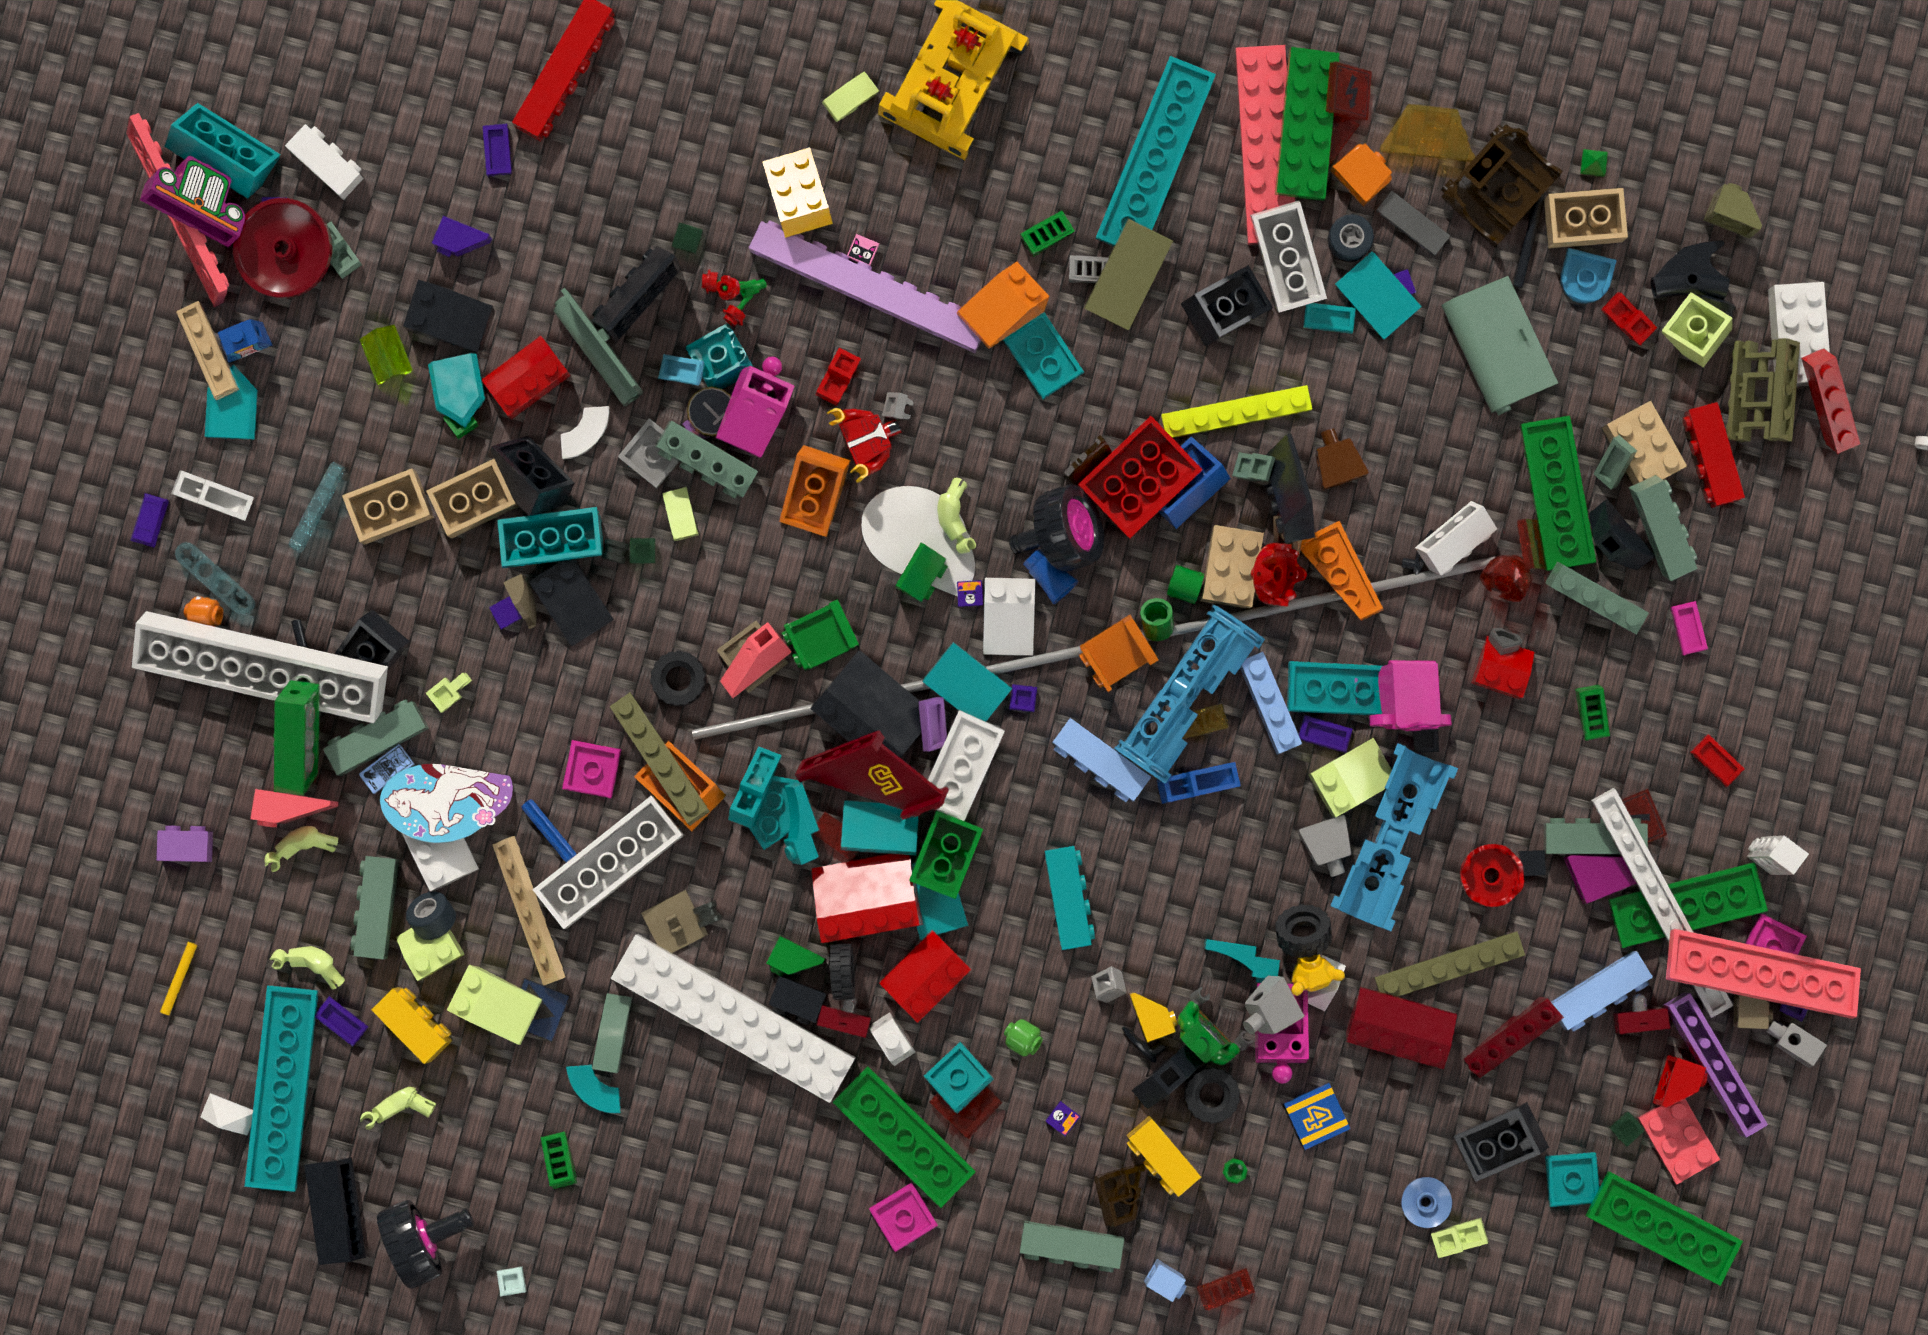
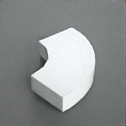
M609 406L584 408L583 418L578 426L570 432L561 434L563 460L575 458L588 452L598 442L608 425Z

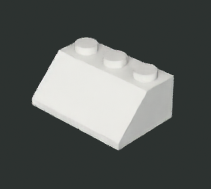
M402 833L429 891H436L479 869L464 838L453 842L431 843L411 838Z

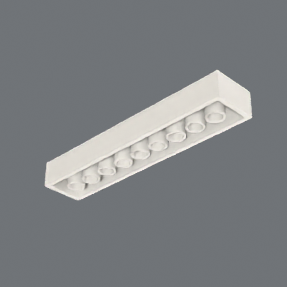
M148 611L136 622L132 668L274 701L290 680L320 684L319 711L374 723L382 712L388 666Z
M639 934L634 936L611 977L612 980L829 1103L856 1058Z

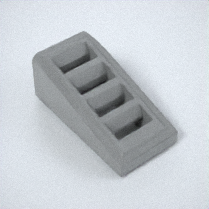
M1070 255L1069 283H1096L1099 278L1097 276V264H1102V272L1108 258ZM1077 263L1082 264V275H1077ZM1087 264H1092V276H1087Z

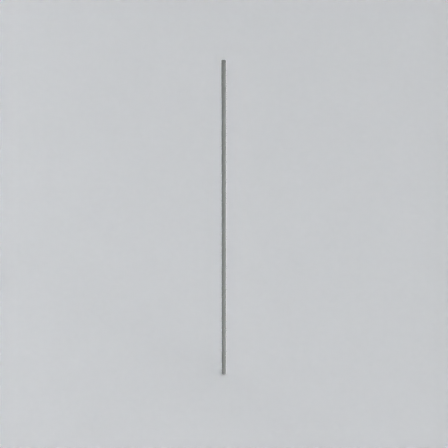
M1494 556L1454 565L1451 571L1443 575L1429 570L1416 575L1410 574L1373 582L1371 585L1375 592L1494 567L1497 566V562ZM1336 591L1290 600L1288 601L1289 606L1267 605L1230 613V615L1239 621H1245L1342 600V598ZM1209 618L1175 625L1171 636L1202 630ZM1080 646L990 665L986 666V668L996 675L1079 657L1083 652ZM922 680L902 684L910 693L931 689ZM810 704L692 730V735L695 740L816 713L810 709L812 705Z

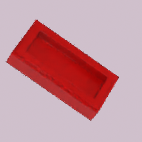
M1709 734L1690 752L1725 787H1728L1745 769Z

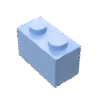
M1158 1259L1144 1280L1147 1287L1172 1302L1175 1297L1180 1299L1187 1287L1184 1283L1186 1280L1181 1273Z

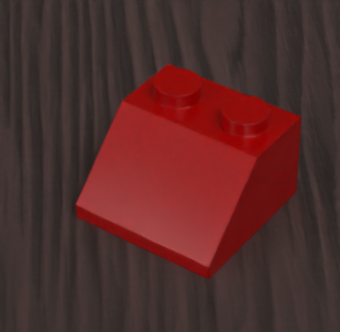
M1487 636L1471 684L1516 699L1523 698L1531 675L1534 652L1520 647L1516 652L1500 655L1488 640L1489 636Z
M1667 1055L1652 1103L1667 1108L1699 1092L1700 1087L1703 1088L1707 1080L1706 1067Z

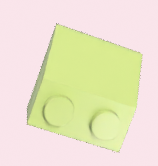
M1690 293L1663 328L1662 333L1682 355L1704 367L1731 332L1733 318L1693 293Z
M412 928L396 937L403 957L417 981L423 980L465 955L451 930L434 940H424L418 937Z

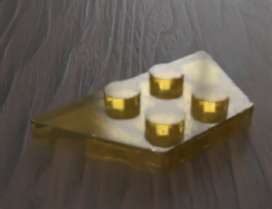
M1414 104L1406 106L1379 148V152L1465 162H1471L1475 158L1457 109Z

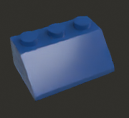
M1192 436L1181 447L1203 470L1159 511L1176 529L1231 479L1222 463Z

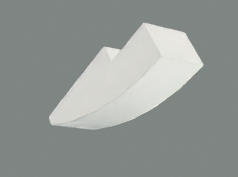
M179 471L171 492L175 496L244 521L254 498L184 471Z

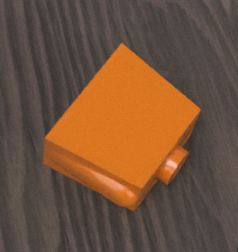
M1366 144L1356 145L1338 163L1333 165L1330 170L1363 207L1392 180V171L1385 165L1386 160L1377 151L1374 153Z

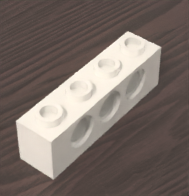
M1767 836L1760 839L1756 838L1748 848L1751 852L1747 857L1771 875H1794L1809 854L1786 836Z

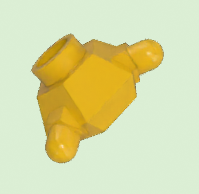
M1320 954L1309 958H1298L1293 971L1291 991L1296 996L1300 995L1304 990L1313 992L1328 987L1333 980H1343L1345 973L1342 970L1335 969L1325 958L1320 957Z

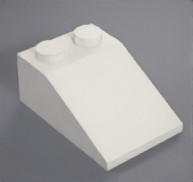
M985 578L983 655L1033 656L1035 579Z

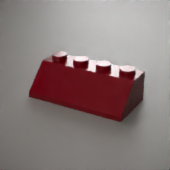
M1360 987L1346 1030V1042L1444 1069L1452 1045L1457 1014Z

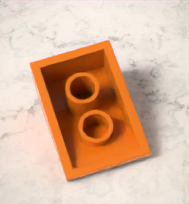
M1015 262L996 275L957 311V315L990 349L1045 311L1049 295L1018 262Z
M803 445L795 459L779 522L826 537L851 460Z
M668 741L666 746L711 812L724 799L726 794ZM648 764L634 776L691 831L708 815L706 814L689 826Z

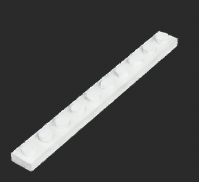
M1612 788L1591 800L1668 942L1670 940V931L1673 929L1693 932L1616 789ZM1692 985L1709 1017L1712 1018L1733 1006L1726 992Z

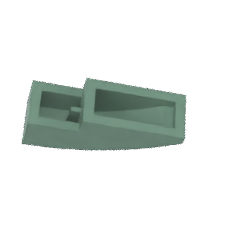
M607 993L592 1069L613 1073L619 1072L632 997Z

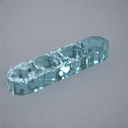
M332 462L328 467L290 539L288 547L301 553L305 549L344 475V466Z
M185 542L176 548L175 556L178 562L234 612L246 615L253 611L255 607L254 598L197 546ZM192 548L191 555L199 561L195 564L188 558L183 560V549L190 550ZM207 563L212 566L213 570L212 574L205 578L200 575L199 569L203 564ZM222 580H228L231 584V589L226 594H221L218 591V584ZM237 589L239 592L236 595L239 598L245 599L247 597L248 599L246 601L248 605L246 609L242 607L238 609L239 602L234 598H231L230 602L228 601V598L232 597Z

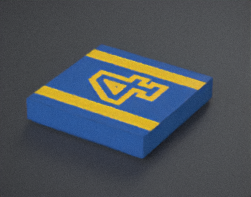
M1326 1083L1283 1103L1304 1150L1350 1129L1330 1083Z

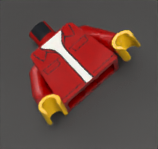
M839 408L828 411L827 414L835 416V420L829 422V424L833 426L840 423V430L856 464L850 473L856 471L860 474L856 482L859 483L866 476L881 470L890 457V450L892 449L888 438L902 433L897 420L894 419L882 425L878 414L874 415L871 411L860 409L841 410Z

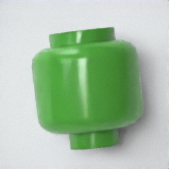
M1024 1019L1018 1020L1015 1024L1011 1022L1004 1032L1006 1046L1023 1057L1029 1054L1034 1055L1043 1040L1040 1029Z

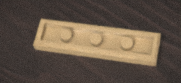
M197 301L176 311L214 399L219 400L238 391L237 383L202 304Z

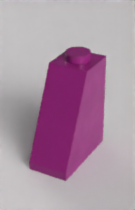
M1580 855L1563 857L1582 904L1590 903L1636 884L1623 857Z

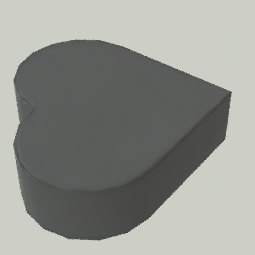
M1493 628L1488 637V640L1500 655L1516 652L1522 644V639L1518 634L1507 632L1502 628Z

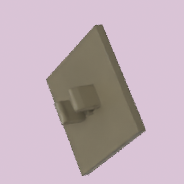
M686 890L641 913L657 945L670 953L708 935L705 927L699 928V918L692 910L695 907Z

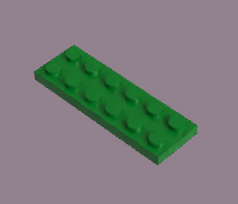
M1297 47L1289 49L1275 195L1325 200L1337 67L1339 65L1340 53Z
M1570 416L1520 424L1546 571L1553 570L1557 562L1568 568L1596 563Z
M1755 862L1667 884L1692 930L1768 911ZM1641 891L1608 899L1621 948L1666 937Z
M869 1066L833 1101L940 1208L976 1172Z
M1610 1171L1607 1172L1585 1215L1721 1286L1743 1243L1739 1238Z

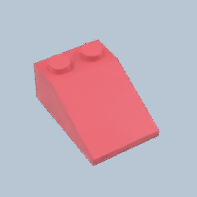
M255 789L250 819L258 820L257 825L277 828V823L285 824L336 808L339 802Z

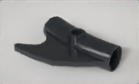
M1723 240L1702 242L1682 248L1654 277H1651L1653 297L1658 299L1672 296H1688L1690 293H1693L1696 296L1706 295L1725 299L1730 278L1718 272L1710 261L1711 255L1724 246L1725 242Z

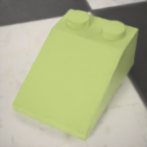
M1372 738L1308 775L1331 816L1336 818L1384 790L1392 769L1375 739Z
M469 965L447 1011L521 1045L542 999L480 967Z

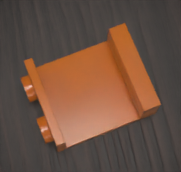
M1128 615L1080 645L1083 652L1079 655L1086 667L1092 666L1096 672L1092 675L1099 688L1104 686L1108 692L1112 690L1110 685L1147 662L1152 665L1159 660L1131 615Z

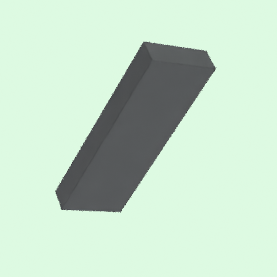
M1393 191L1389 193L1376 210L1378 214L1433 256L1437 254L1450 237L1449 234Z

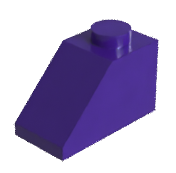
M443 216L432 244L437 248L436 252L443 256L450 257L451 254L461 256L491 243L492 238L485 232Z

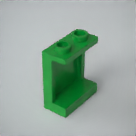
M838 599L811 614L785 624L786 631L782 632L787 645L793 644L796 653L792 656L798 668L803 667L805 671L860 646Z

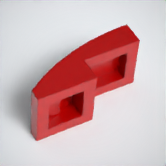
M1617 292L1601 309L1621 331L1638 345H1641L1657 328L1621 292Z
M839 348L815 395L838 406L861 358Z

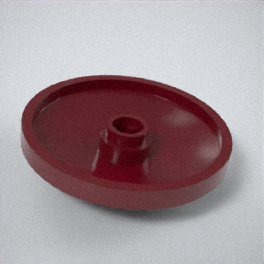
M290 198L269 199L257 204L245 214L240 237L233 242L234 261L242 278L258 292L276 298L300 296L314 288L325 276L332 258L331 234L321 215L307 204Z

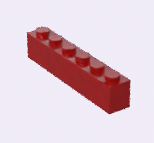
M583 0L512 121L515 128L540 142L543 137L547 138L553 129L552 121L556 115L560 116L566 106V103H564L568 94L572 95L578 86L576 80L581 73L584 74L591 63L589 60L593 52L597 53L603 43L601 38L604 32H609L614 25V12L610 7L597 0Z

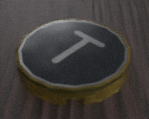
M715 387L703 388L696 392L690 399L687 408L688 422L693 430L702 436L716 437L731 398L730 394L723 389Z

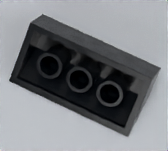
M1292 433L1286 434L1266 454L1275 457V461L1265 488L1267 498L1273 500L1270 502L1273 517H1278L1276 519L1278 534H1283L1285 543L1315 538L1313 501Z

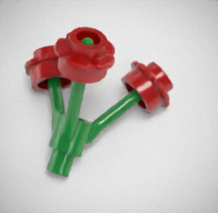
M711 269L708 270L707 274L702 275L701 288L706 289V294L716 292L717 290L720 298L723 300L733 299L739 292L743 296V300L738 307L729 305L726 310L723 309L725 314L723 319L733 327H736L737 324L743 325L746 315L742 312V309L753 298V295L767 287L764 279L738 281L729 275L721 277V280H718V272H711Z

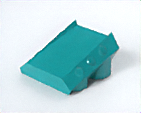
M727 323L686 346L691 359L704 361L702 378L709 389L723 390L737 382L742 369L749 366L753 367L736 335Z

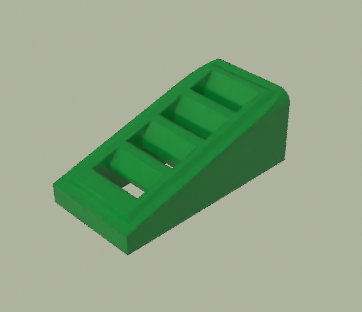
M1060 211L1022 232L1020 238L1032 257H1035L1073 234L1075 230L1064 212ZM1059 219L1066 231L1061 232L1055 221ZM1050 224L1057 233L1055 237H1053L1047 227ZM1042 229L1049 239L1046 242L1039 233ZM1035 234L1040 242L1039 246H1036L1031 236Z
M1593 685L1575 689L1584 740L1610 736L1604 688L1600 685ZM1596 695L1594 699L1585 700L1586 696ZM1598 705V708H1596V709H1591V710H1587V707H1586V706ZM1600 715L1599 719L1588 720L1589 716ZM1602 725V729L1589 730V726Z
M566 1132L540 1137L550 1187L556 1189L576 1184L577 1178ZM562 1142V1146L549 1149V1144ZM564 1153V1156L551 1158L552 1154ZM566 1163V1166L554 1169L553 1165ZM558 1174H568L567 1177L556 1179V1175Z

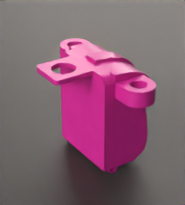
M1389 660L1388 665L1382 666L1378 678L1382 714L1369 716L1371 727L1421 731V729H1438V727L1452 725L1451 715L1441 714L1438 663L1436 661Z

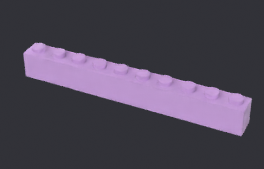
M761 221L749 246L751 253L976 353L981 340L957 315V311L961 306L949 302L948 305L939 301L940 297L933 293L926 292L924 295L916 291L917 287L908 282H903L902 285L893 281L894 276L883 271L880 274L873 272L870 265L861 261L858 264L849 261V256L839 251L833 254L826 250L827 247L817 241H813L811 244L803 240L804 236L801 234L785 238L784 232L781 230L782 226L772 221H768V223Z

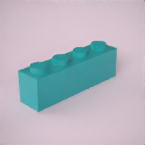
M1075 846L1044 851L1061 950L1092 945L1091 940L1095 939L1093 924L1088 925L1086 916L1091 914L1089 900H1084L1082 890H1087L1085 876L1079 875L1078 865H1082L1080 850L1075 851Z

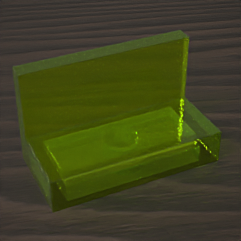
M395 325L375 328L359 339L377 385L384 383L391 377L408 374L413 370Z

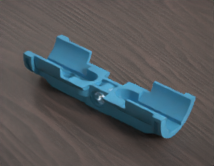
M1214 604L1211 611L1207 612V615L1210 616L1209 620L1176 666L1168 682L1156 695L1125 742L1120 739L1117 747H1114L1119 753L1165 784L1171 776L1168 771L1188 744L1182 737L1198 716L1189 709L1203 688L1213 694L1227 672L1230 671L1235 675L1254 647L1259 649L1265 640L1247 625ZM1207 640L1215 641V648L1211 652H1204L1203 645ZM1201 653L1207 659L1204 660L1200 658L1197 654ZM1193 663L1199 666L1198 670H1192L1191 666ZM1164 705H1169L1171 710L1167 712L1162 708ZM1157 714L1159 717L1164 719V721L1161 722L1154 716ZM1152 722L1157 723V732L1154 735H1147L1146 727Z
M1397 743L1393 753L1397 756L1375 815L1383 820L1374 843L1365 839L1355 865H1352L1340 897L1334 896L1330 905L1341 912L1388 931L1392 930L1395 920H1392L1391 917L1404 888L1400 883L1411 859L1400 854L1409 831L1421 835L1431 809H1436L1448 779H1454L1458 768L1419 755ZM1407 784L1414 785L1417 790L1416 796L1412 799H1408L1403 795V788ZM1400 798L1406 803H1412L1411 808L1408 805L1405 806L1404 814L1407 815L1406 819L1402 818L1400 821H1397L1394 811L1400 810L1403 804L1398 803V799ZM1382 854L1385 855V860L1388 861L1387 865H1381L1379 872H1384L1383 877L1377 873L1369 872L1370 867L1374 870L1376 869L1378 862L1375 861V857H1379ZM1370 876L1377 878L1379 882L1378 888L1374 891H1369L1365 887V880Z

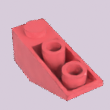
M767 622L747 638L720 682L730 696L734 698L792 651Z

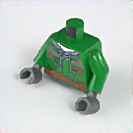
M1200 987L1190 994L1191 1001L1186 1004L1178 1016L1180 1038L1204 1063L1213 1061L1219 1065H1224L1239 1054L1240 1051H1245L1253 1043L1254 1039L1250 1042L1244 1040L1243 1036L1247 1032L1243 1031L1232 1043L1199 1009L1198 1006L1210 999V994L1204 997L1201 996L1200 991L1203 987Z

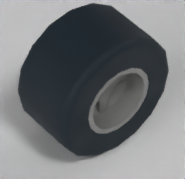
M1355 214L1344 215L1338 218L1331 226L1327 237L1328 247L1332 254L1340 260L1347 262L1357 261L1364 257L1371 248L1374 239L1373 229L1370 223L1362 216Z
M430 891L420 895L409 905L406 911V920L418 937L424 940H434L440 938L452 928L456 920V912L444 894Z

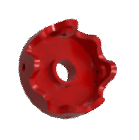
M1267 544L1262 548L1255 560L1254 567L1251 570V578L1258 598L1265 604L1289 606L1288 601L1297 597L1293 590L1294 584L1306 579L1307 572L1298 565L1297 557L1299 552L1291 549L1292 544Z
M1498 844L1479 846L1465 857L1460 869V882L1466 895L1479 905L1487 907L1506 905L1523 889V865L1520 859L1506 846ZM1489 868L1495 869L1498 873V878L1493 883L1487 882L1484 877L1486 870Z

